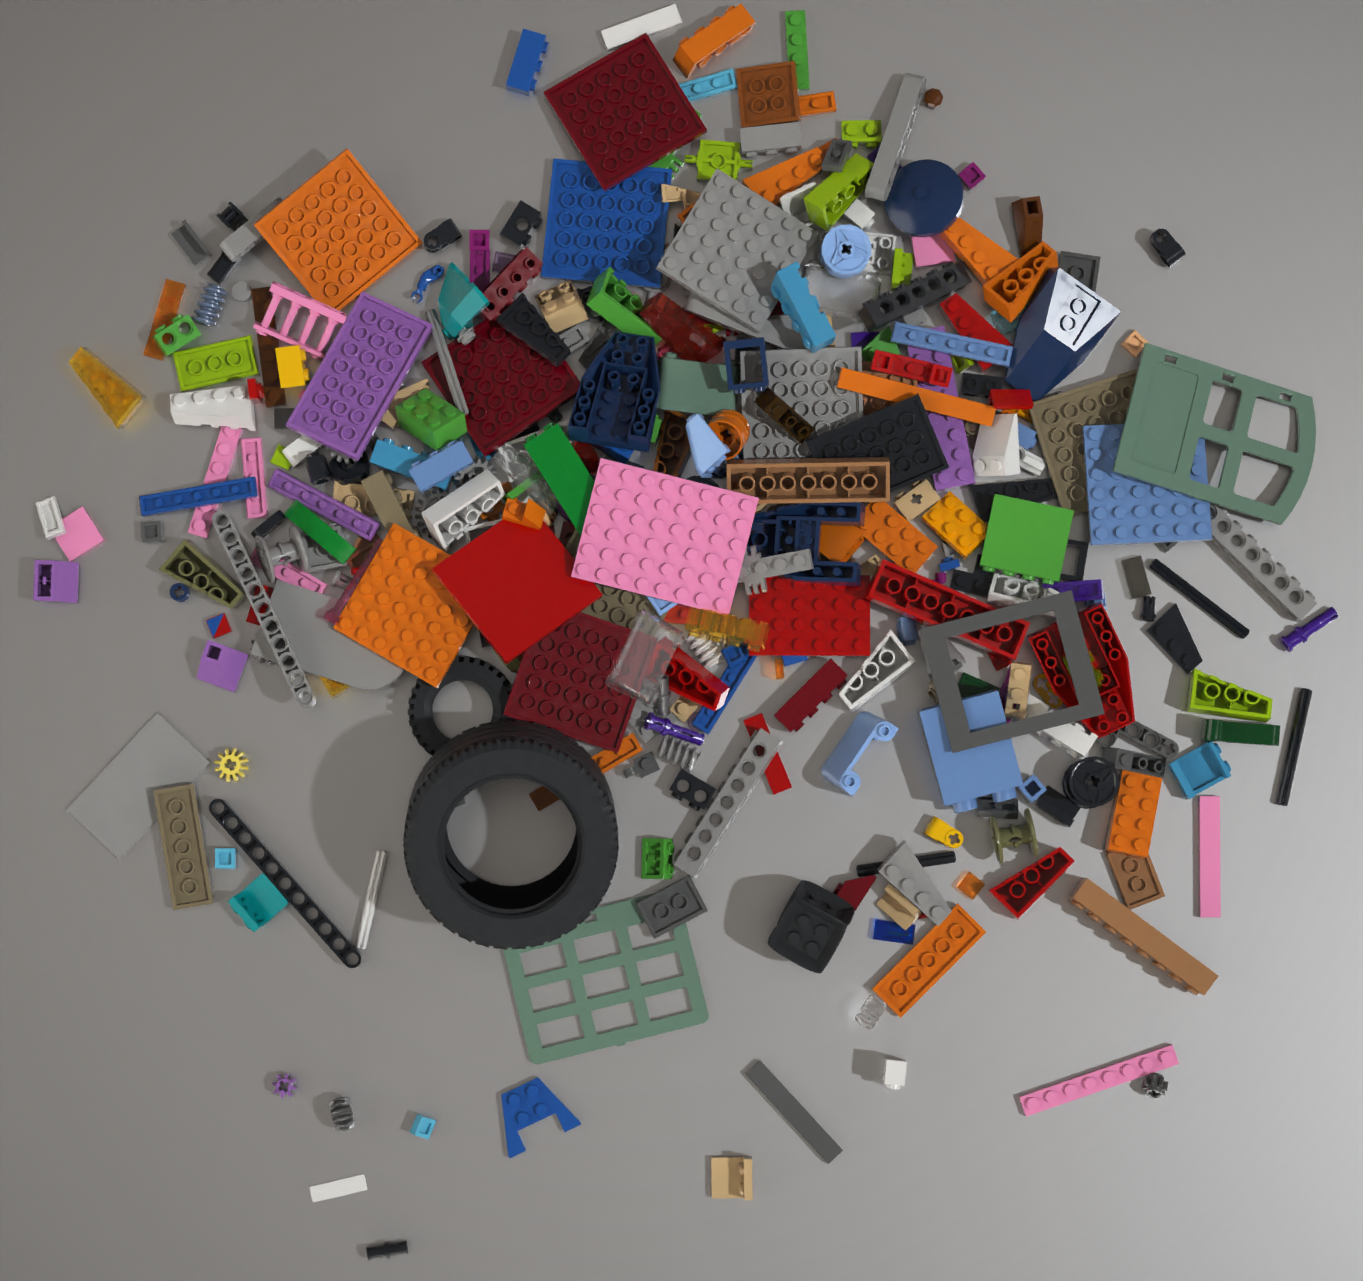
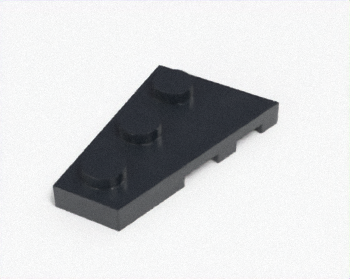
M1176 603L1146 630L1187 675L1203 661Z

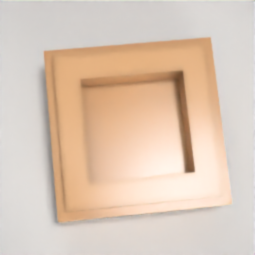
M1134 329L1122 342L1121 346L1136 358L1143 350L1144 343L1149 342Z

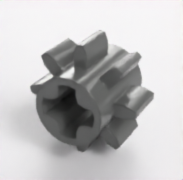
M1151 1073L1149 1076H1145L1142 1084V1089L1146 1090L1147 1096L1151 1098H1159L1161 1095H1165V1091L1168 1088V1082L1164 1081V1076L1159 1073Z

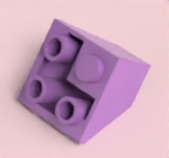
M208 640L200 660L197 679L235 692L249 655Z

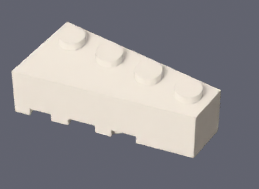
M1029 694L1026 718L1053 712L1049 705ZM1075 722L1035 732L1040 736L1043 734L1050 738L1049 742L1057 747L1062 745L1067 749L1066 753L1074 758L1077 756L1085 757L1098 737L1094 733L1089 735L1085 732L1083 726Z

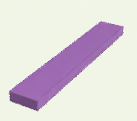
M275 468L267 485L294 501L297 499L305 507L369 541H373L381 525L377 520L279 468Z

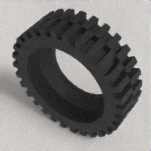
M456 656L438 688L420 678L417 679L415 687L411 690V698L408 701V715L410 719L408 721L414 737H416L419 745L427 753L434 756L433 754L451 739L445 736L436 726L433 718V703L439 691L452 682L460 680L471 681L485 689L493 706L491 722L497 723V720H511L513 722L517 720L503 715L512 685L506 676L491 663L476 657Z

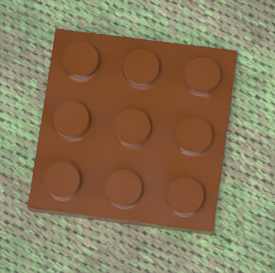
M795 61L736 69L741 128L801 121Z

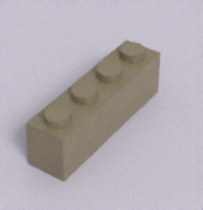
M383 469L361 481L387 534L393 523L418 537L422 536L419 528L413 526L410 520L412 515L409 509H404L401 503L403 497L399 490L395 491L392 485L394 480L389 471L385 472Z

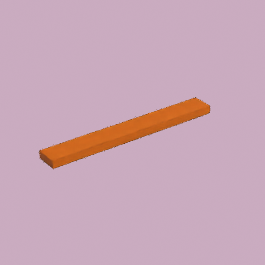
M841 367L836 385L838 388L893 402L918 393L925 410L990 427L996 409L991 405Z

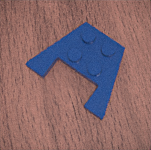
M539 1077L501 1095L509 1158L526 1151L518 1131L556 1113L564 1132L581 1125L580 1120L572 1114Z

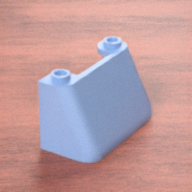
M695 413L686 420L687 424L685 426L695 469L702 478H725L727 476V460H725L727 457L725 454L731 450L726 444L722 443L709 427L708 423L711 418L705 422L702 414ZM743 448L740 453L729 460L743 459Z
M868 711L859 713L821 769L822 776L850 797L853 796L860 786L859 776L851 770L872 739L875 741H889L894 737L899 728Z

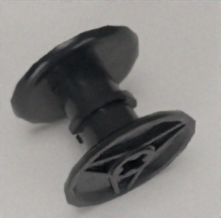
M1097 756L1086 757L1071 764L1065 771L1062 781L1063 792L1067 799L1076 807L1090 809L1103 806L1110 802L1118 791V773L1114 766L1106 759Z

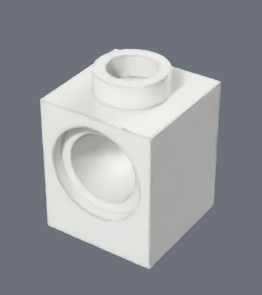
M856 199L846 210L843 218L861 230H868L875 222L873 220L875 213L860 200Z

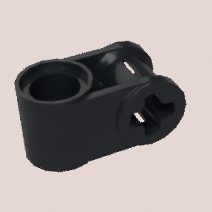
M229 202V206L216 216L228 228L236 231L248 219L232 202Z
M451 218L447 219L425 235L424 247L430 253H437L461 238L462 234ZM429 240L436 241V246L430 244Z
M1158 229L1150 236L1151 246L1169 268L1186 255L1184 249L1166 229ZM1162 235L1164 239H1162V241L1157 242L1156 239Z
M594 283L587 288L576 289L589 321L600 323L604 317L601 315L597 317L590 314L592 309L586 305Z

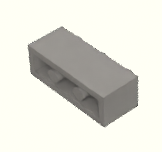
M799 122L739 128L741 156L746 155V158L758 157V154L766 153V156H774L778 152L784 151L786 154L797 153V150H801Z

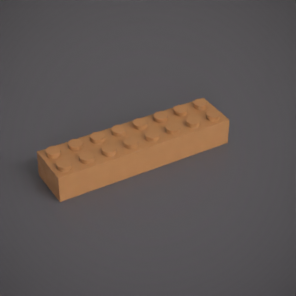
M889 457L727 460L726 464L727 490L759 497L758 504L890 502Z
M1082 877L1068 896L1072 899L1070 903L1079 910L1085 909L1088 911L1087 916L1095 922L1099 923L1101 921L1104 923L1103 928L1111 934H1119L1121 936L1119 938L1120 941L1127 946H1135L1137 948L1136 953L1143 958H1151L1153 960L1151 964L1159 970L1170 972L1168 976L1177 983L1181 984L1183 982L1186 984L1184 988L1193 995H1205L1218 978L1216 973L1088 878Z

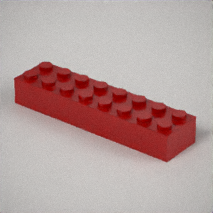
M885 559L878 562L864 596L869 601L929 627L997 609ZM1019 619L953 637L1008 661H1014L1017 658L1030 622Z

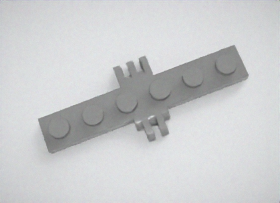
M755 545L750 546L751 554H749L748 547H746L737 584L744 582L747 596L752 595L751 587H753L755 594H759V585H761L762 592L765 593L767 592L766 578L814 569L811 550L805 549L762 558L761 553H757Z

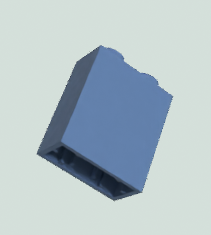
M993 689L961 698L970 733L1007 723L998 690ZM940 705L918 710L944 806L952 804L954 813H960L977 808L976 798L991 794L994 803L1017 797L1015 787L1022 786L1023 781L1011 738L952 753Z

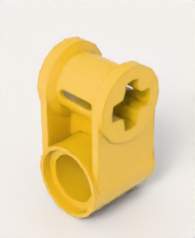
M933 816L924 831V834L952 849L958 848L963 843L961 832ZM957 834V839L959 840V843L955 842L952 845L950 843L951 839L949 838V835L953 836Z

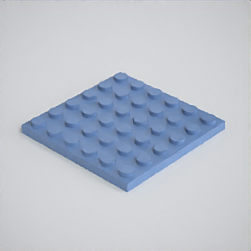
M1124 424L1082 427L1091 546L1212 540L1209 502L1112 471ZM1199 438L1190 472V479L1208 485L1205 439Z

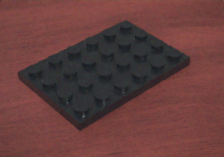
M918 393L806 440L813 458L889 457L890 492L949 468Z

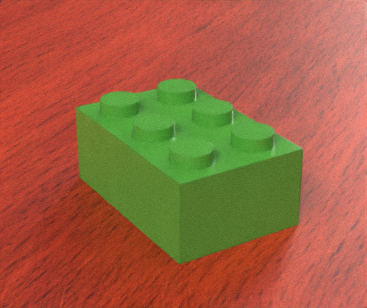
M427 388L395 406L398 426L435 451L467 432L464 412Z

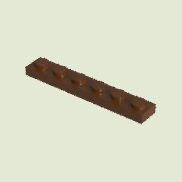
M270 287L251 289L255 321L260 323L273 297L272 292L269 291ZM274 313L272 320L269 324V327L277 330L276 316ZM257 333L266 408L287 406L285 388L280 386L275 348H279V340L269 334L263 336Z

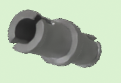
M659 674L656 676L657 692L655 693V698L658 700V715L668 716L671 714L669 676Z

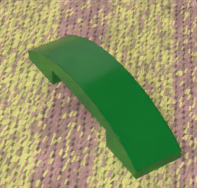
M297 499L283 514L343 565L356 551L350 543Z

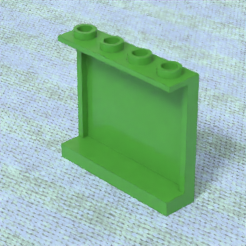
M994 494L979 566L983 567V571L994 573L995 570L1003 571L1002 575L1014 577V574L1023 575L1022 579L1034 581V578L1042 579V583L1054 585V582L1058 583L1074 510Z

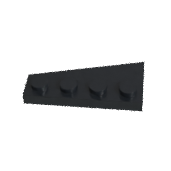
M523 292L496 319L498 325L557 368L571 354L567 345L550 328L548 322L541 317Z
M1051 478L968 485L978 516L984 522L989 521L994 494L1037 503L1057 498Z

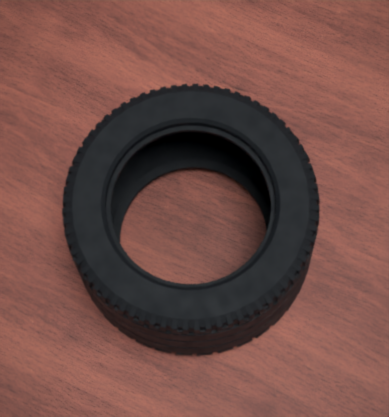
M497 720V723L492 721L479 724V727L474 726L462 731V734H458L448 740L447 744H443L422 768L423 770L414 784L409 799L403 848L408 877L411 879L410 882L416 895H419L418 898L426 910L429 909V913L439 923L442 922L443 926L453 934L458 933L459 937L469 942L475 941V944L488 948L489 946L507 950V948H512V950L526 949L527 946L532 948L544 945L546 941L549 943L559 939L562 934H568L577 928L578 923L584 922L591 915L590 912L594 911L600 904L602 897L605 896L611 884L610 881L613 879L619 851L617 819L612 793L602 770L596 761L591 758V755L568 735L564 736L562 732L552 727L549 729L546 725L536 722L532 724L529 721L515 720L513 722L511 720ZM515 778L540 784L560 798L571 813L576 826L571 849L562 863L540 880L519 886L490 883L471 873L459 861L450 845L447 824L458 803L472 790L494 780Z

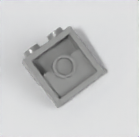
M337 523L327 524L344 538L343 527L337 526ZM305 532L301 533L308 559V573L348 566L347 561L343 565Z
M647 687L639 693L640 698L636 700L629 723L645 744L659 734L657 731L644 729V721L648 713L652 712L654 716L662 719L668 718L671 723L677 721L672 712L668 716L658 715V700L655 698L656 690L654 687L651 690Z

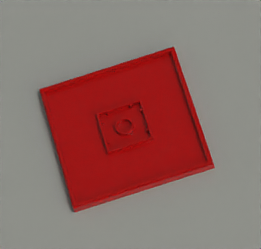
M501 520L434 566L431 570L505 664L511 662L603 596L593 582L571 577L575 559L544 521L541 530L507 520Z

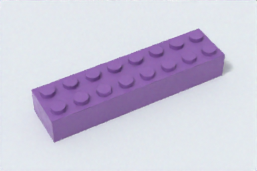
M944 326L929 328L945 332ZM905 345L908 357L952 368L949 354ZM953 371L948 388L917 380L918 387L958 397ZM926 410L949 465V468L931 475L934 490L940 492L974 485L975 478L963 419Z

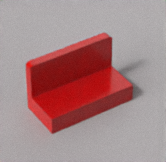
M990 389L987 405H991L995 409L1027 410L1033 409L1034 406L1030 389Z

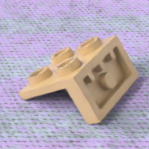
M752 1157L711 1158L712 1198H744V1200H753Z

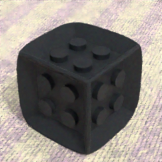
M801 880L786 904L777 926L770 934L768 946L795 964L820 974L828 965L839 946L847 926L852 921L855 909L847 901L810 881Z

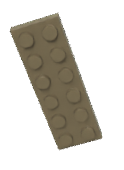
M189 784L153 790L173 910L213 904L214 899L195 785Z

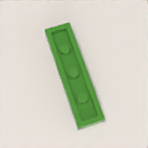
M805 10L785 11L788 61L796 62L798 90H809Z

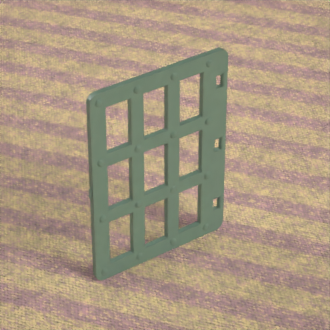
M646 895L597 907L594 911L590 912L591 914L596 913L597 920L587 923L584 920L581 924H577V928L566 935L562 934L561 938L548 943L546 941L544 945L532 948L527 946L526 949H503L531 1062L542 1064L614 1045L618 1047L625 1045L626 1042L705 1023L708 1020L709 1014L686 923L672 929L675 940L633 950L627 927L645 922L636 902L650 896ZM616 930L620 954L579 964L573 940ZM562 944L567 967L525 977L520 953ZM678 952L684 975L641 985L636 962ZM624 965L630 989L590 999L587 998L582 975ZM566 979L571 980L576 1002L538 1012L533 1011L528 989ZM687 987L692 1011L650 1021L645 997ZM633 1001L638 1024L596 1034L591 1011ZM579 1014L584 1038L542 1048L537 1024Z

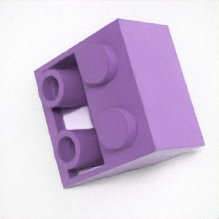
M35 560L33 600L36 602L78 603L79 563Z

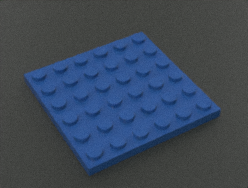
M553 158L541 278L594 283L595 279L610 266L615 271L613 275L619 281L622 279L627 286L661 289L662 273L656 270V267L661 257L664 256L669 202H662L661 184L671 185L673 170L647 167L604 192L585 161Z

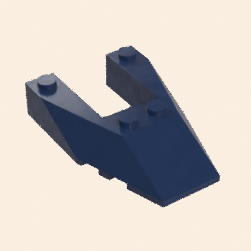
M862 502L794 503L768 512L764 511L755 514L747 543L749 554H751L750 546L752 545L756 546L757 553L760 552L762 558L810 549L814 569L782 576L802 582L860 586L862 566L858 562L819 561L821 525L864 527L865 506Z

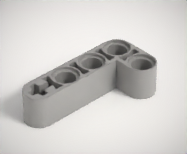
M281 198L275 199L220 243L219 247L231 262L239 259L264 239L253 224L282 201Z

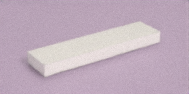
M676 4L602 30L601 34L609 51L623 46L645 33L650 36L680 25L682 20Z

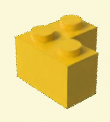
M301 345L275 348L281 388L307 385L308 381L311 380L310 368H306V364L303 362L307 360L305 348L302 349Z

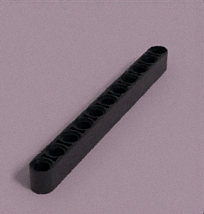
M223 799L213 800L209 805L210 813L348 968L360 966L363 961V955L358 948L355 947L231 805ZM218 802L224 805V811L220 814L216 813L214 809ZM231 817L236 818L238 822L234 829L228 826V820ZM245 832L251 836V840L247 844H244L241 840V836ZM258 847L264 850V856L261 859L256 858L254 854ZM272 862L278 866L275 874H271L268 871V865ZM285 877L291 881V886L288 889H284L281 885V881ZM298 892L304 895L305 899L302 904L295 902L294 897ZM310 908H315L318 911L316 919L309 918L308 910ZM324 923H328L331 926L329 934H324L321 930V926ZM337 938L344 940L345 946L343 949L335 947V940ZM351 953H355L358 956V962L354 965L348 961V956Z

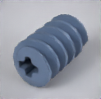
M206 282L210 287H203L202 290L206 294L199 296L204 302H197V306L201 309H194V313L198 317L192 316L191 319L209 327L210 324L216 325L212 318L220 316L215 310H222L218 303L225 302L221 295H228V292L217 285Z

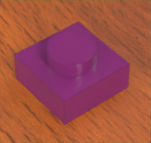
M974 162L958 174V177L970 191L986 178L985 174Z

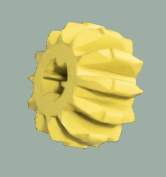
M226 748V756L218 753L222 760H215L214 763L220 764V767L215 768L216 772L222 770L219 778H223L227 774V782L231 781L232 776L234 781L237 782L239 780L237 774L245 777L241 770L249 769L248 766H243V763H247L249 760L248 758L241 760L244 752L241 751L237 755V748H233L232 753ZM229 760L236 762V766H233L234 770L227 768V764H230Z

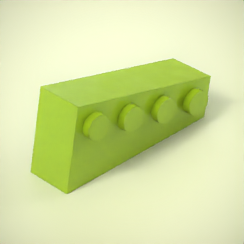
M855 153L846 161L842 173L833 172L804 197L809 221L828 232L866 189L874 163Z
M1194 668L1190 674L1186 712L1266 723L1271 719L1273 699L1238 687L1231 682L1228 683L1220 680L1218 677L1205 674Z

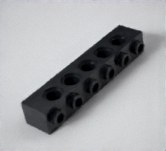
M950 261L943 265L941 270L933 269L928 272L925 278H921V276L916 277L910 281L911 284L908 286L904 283L894 289L895 292L891 294L887 291L878 296L879 299L876 301L872 298L862 304L863 308L858 311V314L867 331L871 333L965 288L972 280L962 262L958 261L953 264Z

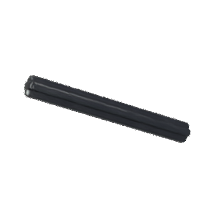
M954 851L916 856L922 867L956 862ZM884 861L857 865V875L861 877L880 874L877 869Z

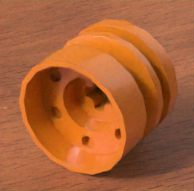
M725 409L717 412L708 423L722 443L726 444L731 450L725 454L727 457L725 460L732 459L740 453L750 435L748 421L741 413Z

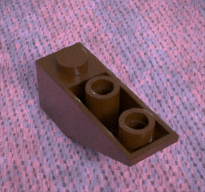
M1040 196L1021 198L1011 203L1021 257L1042 242L1043 211Z

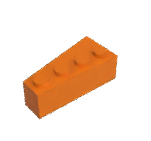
M960 217L957 218L953 225L939 234L982 285L1018 260Z

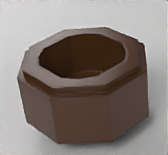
M931 88L925 92L923 102L926 107L935 109L941 106L943 95L940 90Z

